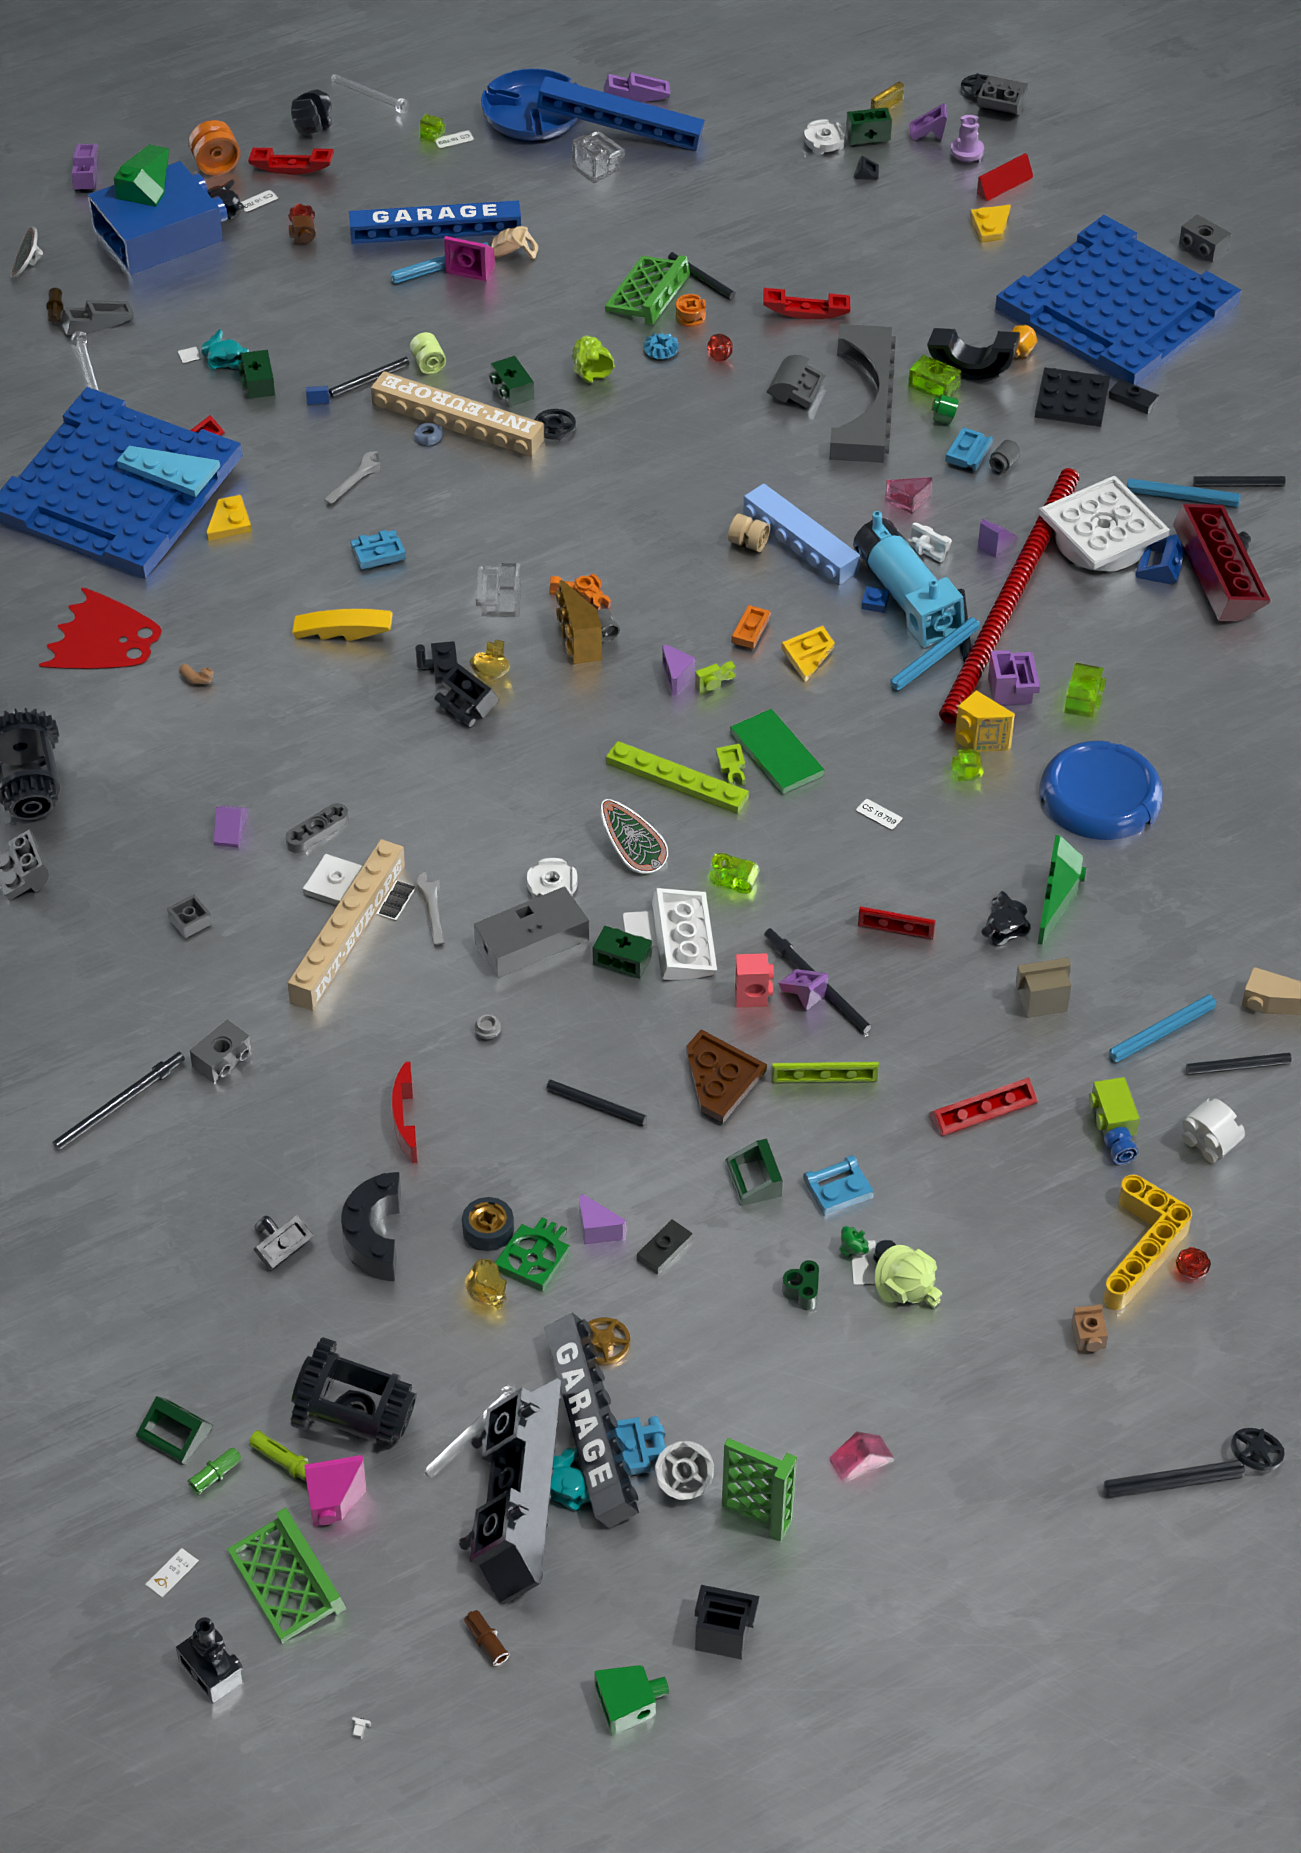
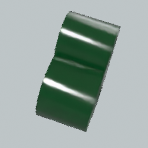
M807 1260L802 1262L800 1269H790L783 1275V1294L788 1299L798 1300V1305L803 1310H812L817 1305L818 1264ZM790 1282H798V1283H800V1285L793 1286V1285H790L789 1283H790Z

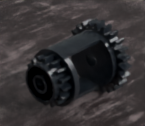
M15 708L13 713L4 711V715L0 716V803L4 806L5 811H9L10 815L18 819L32 820L43 817L55 807V802L58 801L57 796L60 792V784L53 749H55V743L59 742V731L56 720H52V715L46 716L45 711L37 713V709H33L31 712H28L27 708H24L22 712H18ZM36 760L39 767L47 765L48 771L26 769L12 773L5 778L3 777L1 766L2 764L22 765Z
M324 1337L320 1338L316 1348H314L312 1357L307 1356L296 1380L291 1402L295 1405L292 1410L293 1414L290 1419V1425L305 1431L311 1422L316 1423L318 1421L367 1438L369 1442L377 1444L379 1440L392 1444L395 1438L401 1440L408 1426L417 1398V1393L411 1392L412 1384L400 1381L401 1376L392 1373L391 1375L342 1358L340 1354L335 1353L337 1349L336 1341ZM334 1380L382 1396L375 1416L355 1410L350 1405L344 1406L327 1400Z

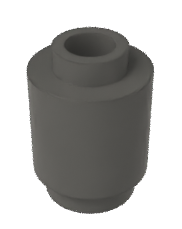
M1004 440L990 456L989 464L992 469L997 472L1008 470L1021 456L1018 444L1011 440Z

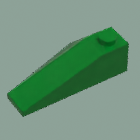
M149 144L125 162L114 176L116 199L156 207L165 194L169 148Z
M1055 835L1040 923L1038 944L1043 945L1078 892L1079 882H1084L1087 867H1082L1083 856L1059 835Z

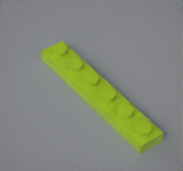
M619 741L615 743L606 756V764L737 814L749 798L748 790Z

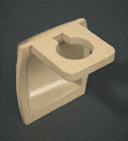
M519 226L501 231L498 236L493 238L491 247L494 248L495 258L522 247L530 259L533 260L537 255L538 244L527 231V227ZM526 240H528V241L530 242V244H531V246H532V251L529 249L528 243H527Z

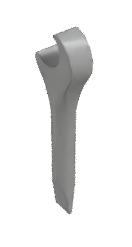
M378 452L366 453L362 457L357 470L324 500L332 504L361 478L380 471V463L373 462L379 460Z
M424 871L417 878V888L427 902L434 945L444 944L437 905L440 880L426 882L427 872Z

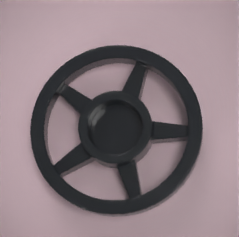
M976 73L964 78L960 88L962 94L969 99L977 101L983 83H986L983 80H987L988 75ZM964 86L971 87L972 92H967Z
M563 409L542 411L534 419L546 424L544 427V438L558 439L560 441L571 435L576 428L575 417ZM559 414L558 416H550L548 418H545V416ZM563 416L568 417L572 424L564 423ZM563 429H568L567 431L560 433V431H562Z
M1263 1428L1240 1429L1236 1431L1231 1440V1450L1234 1456L1244 1465L1256 1470H1274L1281 1465L1285 1456V1449L1279 1440L1264 1431ZM1246 1435H1255L1258 1438H1250ZM1237 1439L1246 1444V1448L1242 1452L1237 1447ZM1264 1439H1266L1267 1441H1269L1272 1445H1270V1444H1268L1267 1442H1265ZM1278 1453L1279 1459L1272 1463L1268 1454ZM1247 1456L1254 1460L1263 1461L1265 1464L1252 1461Z

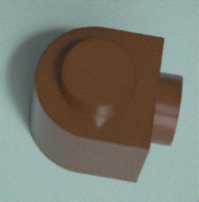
M306 215L292 216V225H289V236L294 238L295 244L311 242L315 238L316 232L311 217Z

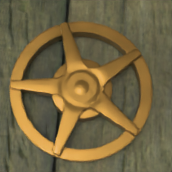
M601 1317L588 1322L593 1334L591 1342L597 1351L602 1352L605 1357H597V1364L608 1365L616 1363L628 1353L630 1334L626 1326L618 1321V1319ZM610 1324L607 1329L599 1330L595 1327V1325ZM615 1327L624 1333L626 1340L615 1337L613 1333ZM615 1345L625 1346L619 1354L609 1357L608 1352L613 1350Z

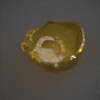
M490 1259L477 1260L464 1281L467 1293L474 1301L482 1305H494L499 1310L507 1300L505 1294L507 1281L501 1278L498 1266L494 1261Z

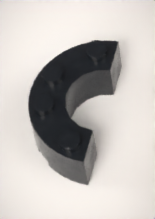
M934 328L927 347L936 364L948 369V374L963 380L986 382L1000 377L1001 373L1009 369L1020 342V332L998 331L992 345L978 348L963 342L958 337L955 329Z
M399 1172L382 1173L361 1183L346 1199L341 1214L343 1243L348 1258L352 1263L354 1262L362 1268L363 1273L385 1281H395L397 1259L395 1240L380 1236L375 1233L373 1227L380 1219L388 1215L400 1213L401 1185Z

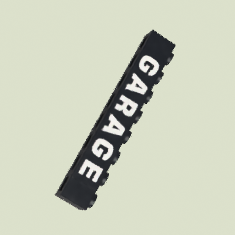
M572 1312L545 1326L544 1329L557 1378L561 1380L560 1389L595 1518L611 1528L639 1513L636 1503L638 1501V1494L630 1482L629 1477L632 1473L623 1457L625 1448L616 1432L618 1423L609 1407L611 1398L604 1389L602 1382L605 1380V1377L597 1364L598 1352L590 1339L592 1334L591 1327L585 1319H580Z

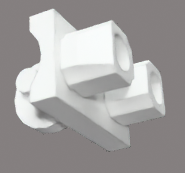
M917 522L913 523L911 535L907 543L915 548V552L919 555L924 553L938 562L944 561L952 540L947 536L935 533L927 525L923 526Z

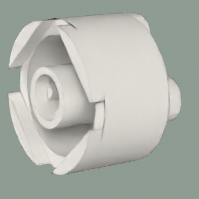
M1209 1098L1203 1101L1182 1122L1185 1132L1182 1135L1184 1142L1190 1147L1196 1146L1201 1150L1204 1158L1210 1163L1220 1160L1245 1137V1131L1242 1124L1238 1127L1234 1121L1237 1116L1232 1109L1215 1098L1212 1101H1209Z

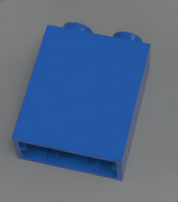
M181 161L168 165L165 194L156 207L116 199L115 185L88 194L93 229L130 275L223 241L221 223L228 219L223 201L219 196L211 198L203 177L199 173L192 175Z

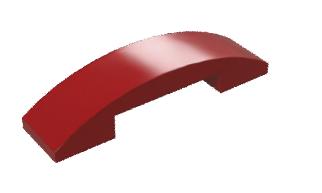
M253 147L248 162L254 167L273 173L289 175L307 174L328 167L331 164L334 149L313 148L311 155H274L273 148Z
M763 289V305L789 317L829 319L848 314L851 310L850 295L829 293L827 300L787 297L785 296V289Z
M409 1061L403 1064L394 1082L392 1112L396 1138L402 1151L412 1163H418L415 1125L404 1126L403 1099H413L411 1062Z

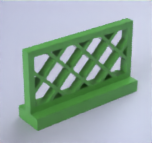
M679 255L676 261L641 256L606 303L605 311L644 317L645 324L654 325L690 275L687 256ZM645 264L652 265L646 268H642ZM667 267L670 268V269L665 270V271H662V270H661V269H664V268H667ZM655 271L658 272V273L653 274V275H650V276L647 275V274L652 273V272H655ZM640 276H643V277H644V278H641V279H639V280L633 281L634 278H637V277H640ZM662 279V280H661L660 282H658V283H655V284L652 283V282H654V281H657V280ZM645 284H648V285H649V286H646V287H643V288L638 289L639 286H642V285H645ZM634 289V291L624 294L625 291ZM652 292L651 295L643 297V294ZM637 296L639 297V299L630 302L628 300ZM622 301L625 302L624 304H621V305H615L616 303H619V302H622ZM642 305V309L633 308Z
M727 1438L724 1444L722 1507L771 1527L770 1537L781 1541L793 1519L797 1457L786 1453L783 1460H779ZM748 1465H751L756 1471H753ZM735 1467H737L742 1473H739L735 1469ZM762 1479H764L769 1485H766L762 1481ZM748 1481H751L755 1485V1487H753ZM734 1483H737L741 1487V1489H739ZM760 1494H763L768 1500H765Z
M286 1507L276 1513L277 1519L227 1549L282 1643L332 1612L338 1615L347 1609ZM278 1529L281 1534L278 1546L264 1544L267 1535ZM247 1547L256 1549L252 1562L240 1560L237 1553ZM262 1550L276 1552L272 1565L258 1563ZM282 1553L294 1555L295 1558L291 1568L278 1566ZM256 1569L269 1571L266 1584L253 1582ZM275 1572L289 1574L285 1588L272 1585ZM295 1576L308 1578L305 1591L291 1589ZM312 1587L316 1593L311 1592ZM269 1591L283 1594L279 1607L266 1604ZM289 1595L303 1597L299 1610L285 1608ZM309 1598L321 1600L324 1607L314 1613L305 1612ZM272 1612L277 1613L276 1618L273 1616ZM283 1614L297 1616L295 1624L283 1632L279 1626Z

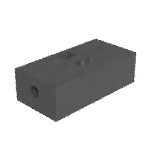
M564 886L474 923L475 945L496 976L500 978L588 941L589 920Z

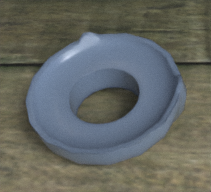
M433 423L421 424L414 431L415 441L427 447L440 442L443 437L442 426ZM426 430H432V431H434V432L431 433V434H423V433H422V432H424V431H426Z

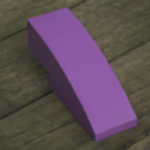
M630 72L628 78L608 74L603 86L605 93L638 102L656 101L669 98L670 96L669 81Z
M98 144L76 145L73 155V189L95 188Z

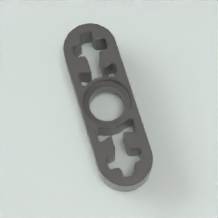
M339 803L332 804L290 829L286 833L288 850L294 853L303 852L346 826L349 821L347 807ZM315 825L324 827L320 831L311 830V827Z

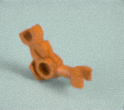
M595 574L580 576L575 579V582L564 581L590 604L592 603L593 607L597 610L601 609L600 604L610 608L611 600L608 596L603 595V592L600 590L601 579ZM558 576L550 577L551 595H556V591H559V581L562 578Z

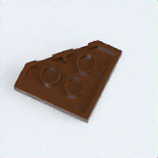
M702 1029L686 1046V1054L700 1110L724 1123L765 1074L767 1064Z

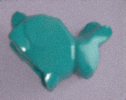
M221 329L217 330L215 335L211 336L202 345L201 354L208 358L207 365L211 370L224 367L238 369V362H242L241 353L250 351L247 348H243L237 341L231 339L221 341L223 332Z
M576 1446L565 1449L561 1455L553 1456V1475L550 1486L551 1499L562 1503L565 1508L572 1511L578 1510L583 1503L591 1502L584 1475L581 1470L570 1467L571 1463L578 1456Z

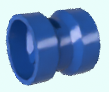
M1126 1127L1114 1128L1104 1137L1105 1144L1108 1149L1112 1150L1111 1156L1118 1165L1133 1161L1139 1154V1150L1136 1144L1131 1141L1132 1136Z

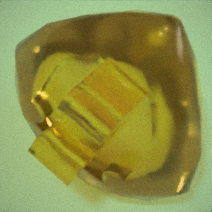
M496 639L494 643L487 642L486 652H478L471 657L469 663L478 678L485 682H494L509 671L510 662L504 656L505 641Z

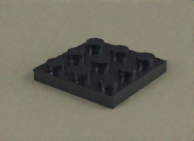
M1044 367L1034 417L1101 427L1110 376Z

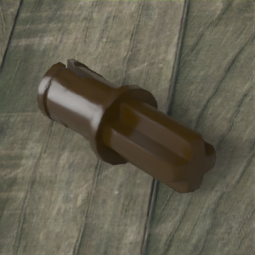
M51 288L49 290V301L46 303L48 321L52 322L53 325L61 321V312L64 308L62 303L63 293L59 288Z

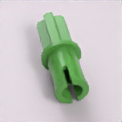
M230 1448L215 1461H208L206 1467L187 1480L193 1492L200 1495L217 1480L221 1481L223 1474L241 1461L240 1453L235 1448Z

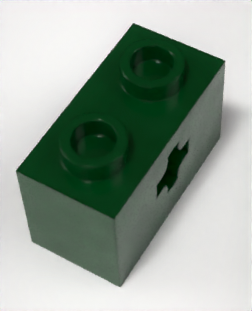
M888 107L847 112L846 134L850 145L891 140L892 118Z
M268 350L241 353L242 362H238L240 376L244 375V377H241L242 389L247 390L248 398L275 396L274 378Z
M515 355L491 363L489 380L492 386H496L500 397L505 399L510 407L534 399V381Z
M604 925L592 947L593 964L641 979L652 958V940Z

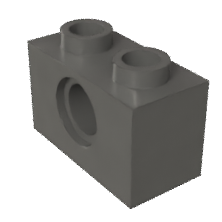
M1197 214L1181 226L1179 243L1213 262L1229 250L1231 233Z
M228 1019L189 1050L192 1067L213 1083L217 1082L221 1077L228 1075L233 1067L239 1062L246 1060L250 1053H252L250 1036Z

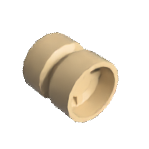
M738 513L730 525L728 541L740 546L746 544V548L761 552L770 534V524L759 520L753 522L751 517Z

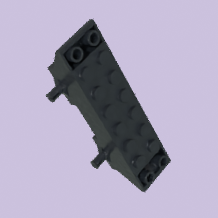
M557 1378L532 1392L522 1387L488 1408L483 1430L479 1435L471 1439V1444L475 1449L483 1446L482 1459L491 1463L486 1503L475 1510L472 1530L467 1536L459 1540V1546L463 1550L471 1547L470 1562L479 1565L498 1601L504 1605L540 1585L543 1577L542 1564L546 1549L545 1535L548 1526V1505L551 1499L550 1486L553 1475V1456L556 1449L555 1437L558 1426V1407L561 1399V1380Z

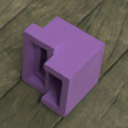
M1010 650L991 651L988 681L993 701L1000 705L1032 703L1033 693L1040 692V683L1033 653H1011Z

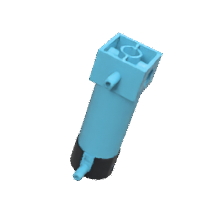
M873 512V520L864 524L854 537V550L861 555L860 558L874 572L906 612L907 628L923 648L931 646L944 639L965 622L963 596L947 577L937 580L910 547L896 526L889 519L882 518L881 512Z

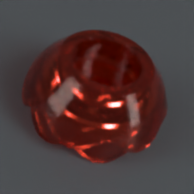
M297 204L295 207L290 208L288 217L291 223L292 216L306 215L314 220L315 211H313L310 205Z
M721 333L712 335L707 343L709 355L716 361L727 360L733 352L731 339Z
M1189 1247L1180 1251L1176 1259V1268L1179 1273L1191 1280L1200 1279L1205 1276L1211 1266V1261L1206 1252L1195 1247Z

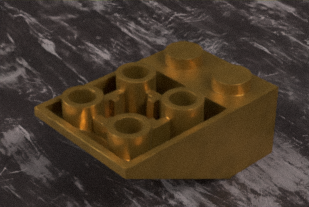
M560 580L559 591H556V600L560 608H556L558 622H562V638H567V641H565L567 655L572 656L574 664L602 660V625L597 609L567 583Z

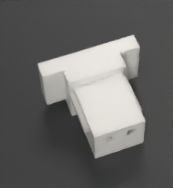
M353 1717L352 1721L355 1723L353 1737L362 1739L367 1726L371 1727V1721Z

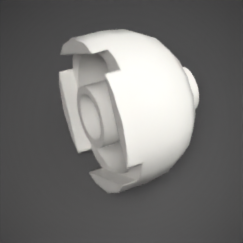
M678 1441L667 1446L660 1453L655 1465L658 1484L667 1495L678 1500L692 1499L702 1495L710 1487L714 1477V1462L710 1453L702 1445L692 1441Z

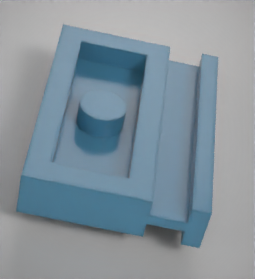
M963 427L948 450L945 462L964 468L969 466L976 471L993 444V436L988 438L983 433Z

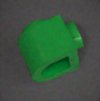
M942 394L938 398L935 397L931 408L934 411L933 420L950 425L957 411L958 399Z

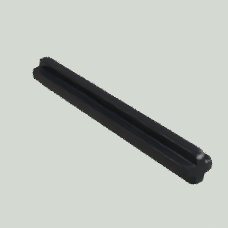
M1239 1460L1110 1479L1104 1481L1103 1486L1106 1497H1115L1243 1477L1245 1467Z

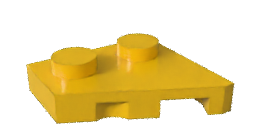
M1010 204L971 209L970 217L981 243L1002 240L1007 219L1010 215Z
M241 495L218 499L207 529L208 541L252 532Z
M820 626L782 642L781 649L805 682L834 649L835 642L825 628Z

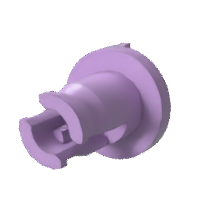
M964 115L960 118L959 138L951 143V154L962 162H981L984 153V144L978 140V117L974 115Z

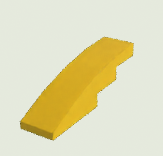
M336 609L295 616L292 633L296 639L318 634L321 640L343 635L347 641L390 631L393 613L388 610Z

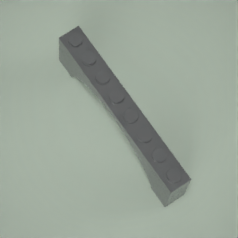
M839 324L837 355L844 356L860 366L872 379L878 394L872 405L858 418L838 428L831 427L829 460L884 463V454H889L890 440H885V438L890 439L891 425H886V423L891 424L892 411L887 410V408H892V395H888V393L892 394L893 380L889 379H893L894 365L890 364H894L895 351H891V349L895 350L896 336H892V327Z

